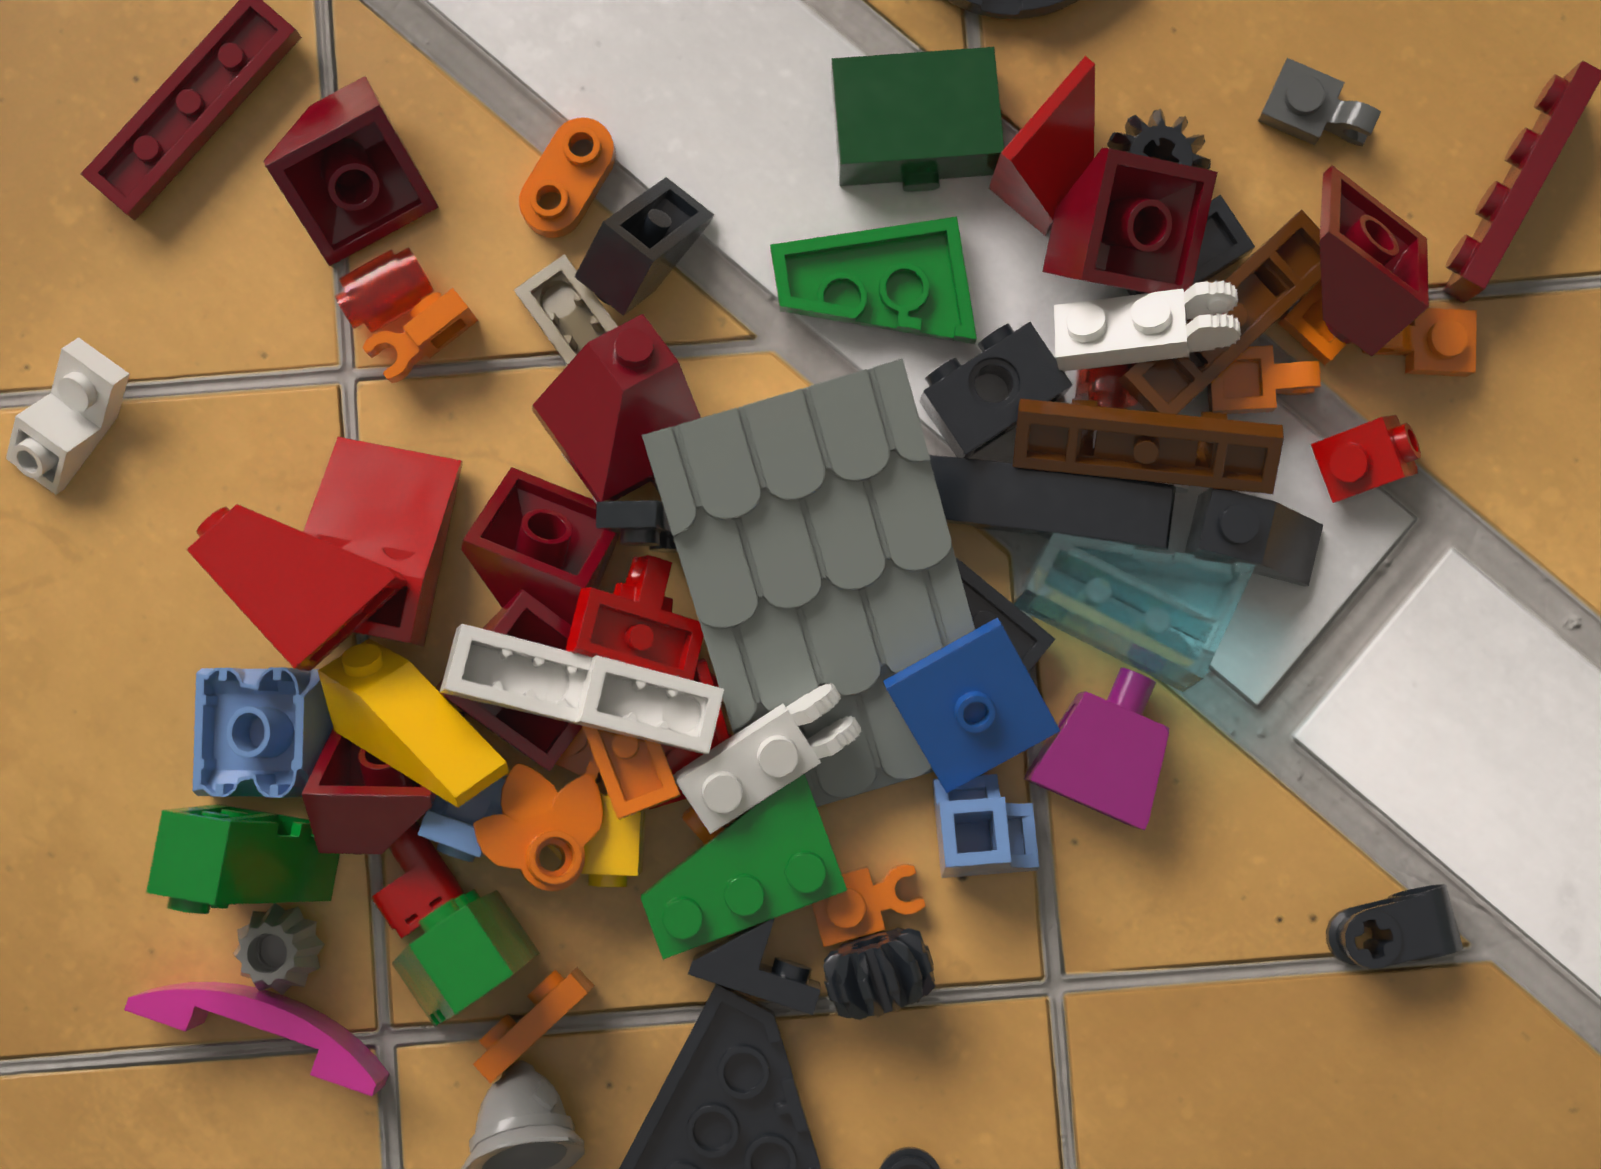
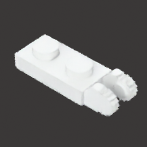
M1215 280L1213 283L1208 281L1195 283L1185 292L1184 289L1054 305L1055 354L1058 368L1064 372L1190 357L1189 352L1214 350L1217 347L1223 349L1225 346L1230 347L1231 344H1236V340H1240L1241 335L1238 318H1233V315H1227L1228 311H1233V308L1237 307V289L1230 282L1226 283L1224 280L1217 282ZM1188 319H1193L1191 322L1187 324Z
M829 683L819 686L787 707L781 704L711 749L709 754H703L675 772L676 774L673 776L677 785L710 834L820 764V758L836 754L844 746L849 745L860 736L859 733L862 732V728L855 717L852 716L840 718L807 740L798 726L812 723L839 703L841 695L834 684Z

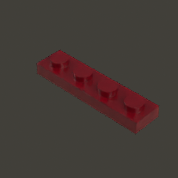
M239 0L83 170L81 175L135 221L302 37L290 23L263 0Z
M1582 60L1563 78L1555 74L1547 82L1534 105V108L1541 111V114L1533 129L1530 130L1525 127L1514 140L1506 154L1504 161L1512 166L1503 183L1495 181L1477 206L1475 214L1483 218L1473 237L1467 234L1462 237L1446 263L1445 268L1453 273L1443 292L1465 303L1485 290L1601 81L1600 69Z

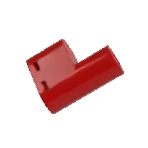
M417 821L389 847V850L405 874L371 897L391 929H395L401 939L420 928L421 926L418 922L451 899H456L460 895L466 894L431 841L417 835L420 829Z

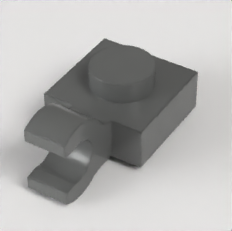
M1287 58L1258 121L1312 145L1317 143L1323 130H1326L1351 144L1363 146L1367 136L1371 135L1381 111L1366 103L1339 100L1338 96L1345 82Z

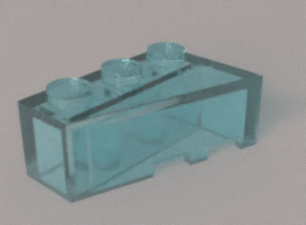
M1053 533L1039 551L1014 605L1031 616L1181 692H1185L1204 679L1256 565L1235 562L1233 565L1195 559V555L1175 552L1173 555L1137 550L1135 545Z

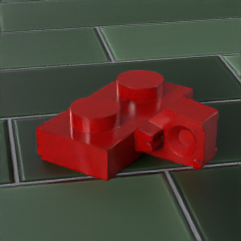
M652 555L633 557L626 582L617 583L613 594L592 587L581 588L565 651L588 657L597 655L693 681L704 635L698 620L672 613L673 599L666 597L665 592L673 562Z

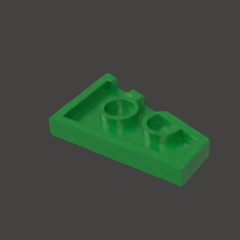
M957 216L770 244L778 303L781 312L975 344L977 341Z
M803 774L739 815L733 823L704 846L699 847L643 892L640 899L663 959L848 890L806 776Z

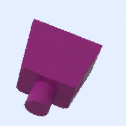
M1120 667L1107 700L1089 692L1078 693L1057 724L1060 732L1048 738L1027 770L1024 780L1128 826L1145 830L1149 822L1169 737L1168 727L1142 716L1156 682L1140 673Z

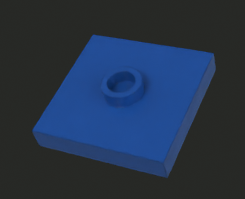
M998 617L883 681L889 695L946 793L953 791L1060 732L1058 725Z

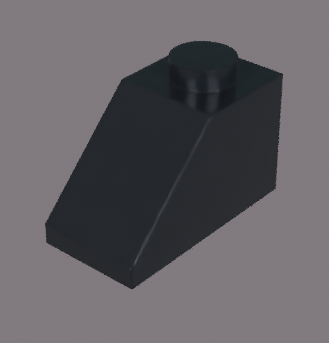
M665 177L602 222L574 277L593 291L598 299L612 306L624 316L659 287L710 224L714 214Z
M1209 488L1198 495L1184 556L1306 587L1310 583L1323 524L1276 501L1232 490Z

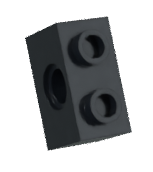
M1028 322L1016 331L1012 329L1009 323L998 328L978 343L982 353L963 365L960 364L957 358H953L935 369L925 378L930 387L923 390L919 402L956 457L970 458L1016 428L1020 399L1056 402L1064 397L1073 384L1065 372L1059 370L1056 359L1031 322ZM984 374L997 375L1007 386V398L996 403L985 401L976 392L975 380Z

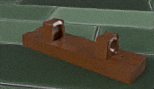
M1301 209L1224 280L1226 283L1230 282L1231 285H1235V289H1237V307H1234L1233 311H1228L1227 314L1229 316L1233 315V318H1238V322H1240L1241 335L1240 340H1236V344L1233 343L1230 347L1225 346L1223 349L1217 347L1214 350L1193 352L1204 364L1199 367L1188 357L1135 363L1117 381L1146 411L1178 414L1321 279L1320 228ZM1188 319L1187 324L1191 322L1193 319Z
M1074 398L1072 399V404L1020 399L1013 467L1273 494L1284 440L1283 425L1228 420L1227 414L1201 412V416L1198 417L1099 407L1097 401ZM1094 431H1097L1095 447L1093 448Z

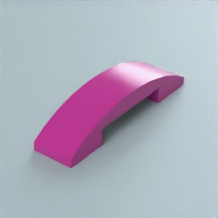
M190 982L168 985L129 997L124 1008L126 1012L184 1032L204 1024L208 1012H212L319 1049L310 1075L373 1096L386 1085L389 1076L388 1070L377 1056L344 1026L302 1002L268 990L258 991L256 987L232 983Z

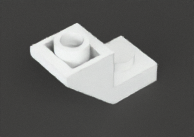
M80 338L63 347L51 393L15 416L6 459L14 464L24 475L33 478L57 495L65 489L117 419L130 374Z

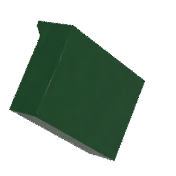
M994 47L831 59L839 186L902 182L903 190L906 192L930 191L940 187L939 179L992 176L994 174L1000 153L1004 150Z

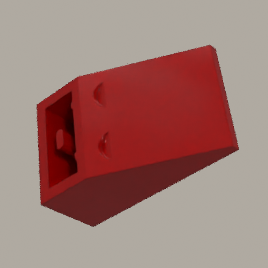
M337 437L303 532L400 572L408 581L404 587L353 633L424 647L463 461Z

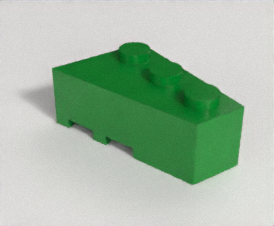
M223 804L166 809L161 812L146 893L169 897L168 909L194 914H209L210 908L226 909L229 904L331 901L340 854L318 852L309 819Z
M473 889L467 894H462L456 899L449 900L421 919L418 923L425 934L410 943L392 962V965L435 1027L458 1014L515 974L536 957L539 951L497 890L480 898L476 890Z

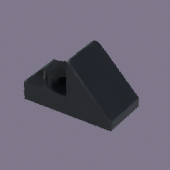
M775 918L735 933L696 954L692 960L688 975L811 1015L814 1013L821 985L820 982L809 979L812 972L811 968L779 957H775L773 966L761 963Z

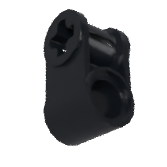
M1446 884L1413 888L1392 894L1386 899L1345 908L1337 912L1330 919L1326 929V943L1331 953L1339 961L1350 965H1360L1369 969L1384 968L1408 961L1437 958L1463 949ZM1364 927L1371 928L1372 938L1363 942V948H1358L1355 944V937L1364 933Z

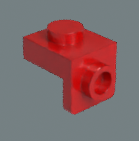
M1397 415L1377 418L1311 444L1332 503L1418 474L1414 461L1421 458L1418 440L1411 426L1408 423L1401 425Z

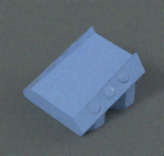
M270 667L268 669L201 668L196 673L193 792L197 796L302 797L303 789L333 730L318 674L319 669L305 671L287 667Z

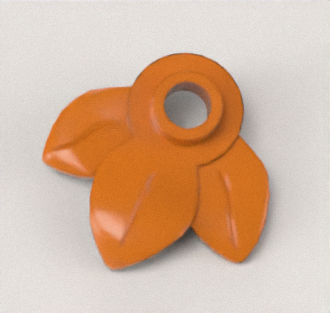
M516 764L510 770L501 789L500 806L502 814L483 817L473 823L477 843L482 853L492 863L500 867L520 869L525 880L533 887L543 891L565 889L572 885L581 875L585 864V850L583 846L595 836L601 827L603 808L599 787L593 776L586 774L574 779L557 792L554 785L540 773L524 764ZM547 845L556 847L561 853V863L554 871L543 868L539 860L541 850Z

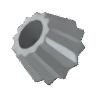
M274 903L267 912L253 911L250 924L237 929L239 946L233 954L242 963L241 976L251 978L258 991L273 988L281 995L291 986L305 987L308 974L320 968L317 954L325 945L315 935L317 922L304 919L299 907L285 910L277 903Z

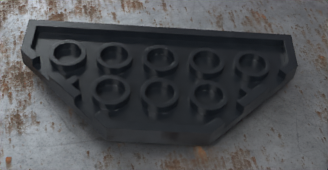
M715 984L619 1169H822L774 1011L731 988Z

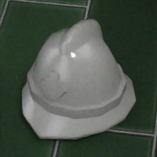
M523 1060L511 1064L502 1073L500 1079L489 1088L480 1106L475 1134L469 1140L470 1155L461 1169H568L584 1155V1140L575 1133L574 1123L571 1117L566 1115L558 1092L545 1076L536 1072L533 1065Z

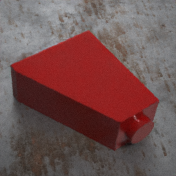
M238 504L232 509L228 507L220 508L208 516L196 530L199 538L186 549L294 669L311 671L408 583L400 572Z

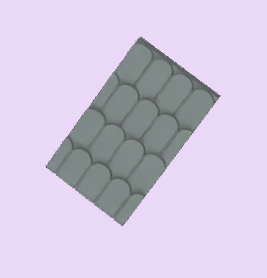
M903 358L875 366L871 369H865L803 389L750 403L739 408H733L679 424L675 427L642 435L719 688L724 689L722 698L733 733H738L781 704L787 707L819 686L831 683L835 685L841 695L839 703L812 723L798 726L807 740L840 718L852 716L857 720L862 728V732L859 733L860 736L855 741L844 746L836 754L820 758L821 763L805 773L817 807L934 772L889 695L883 681L974 631L975 627L952 547V539Z

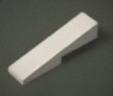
M461 624L456 628L440 693L702 754H709L724 689L597 655L588 657Z

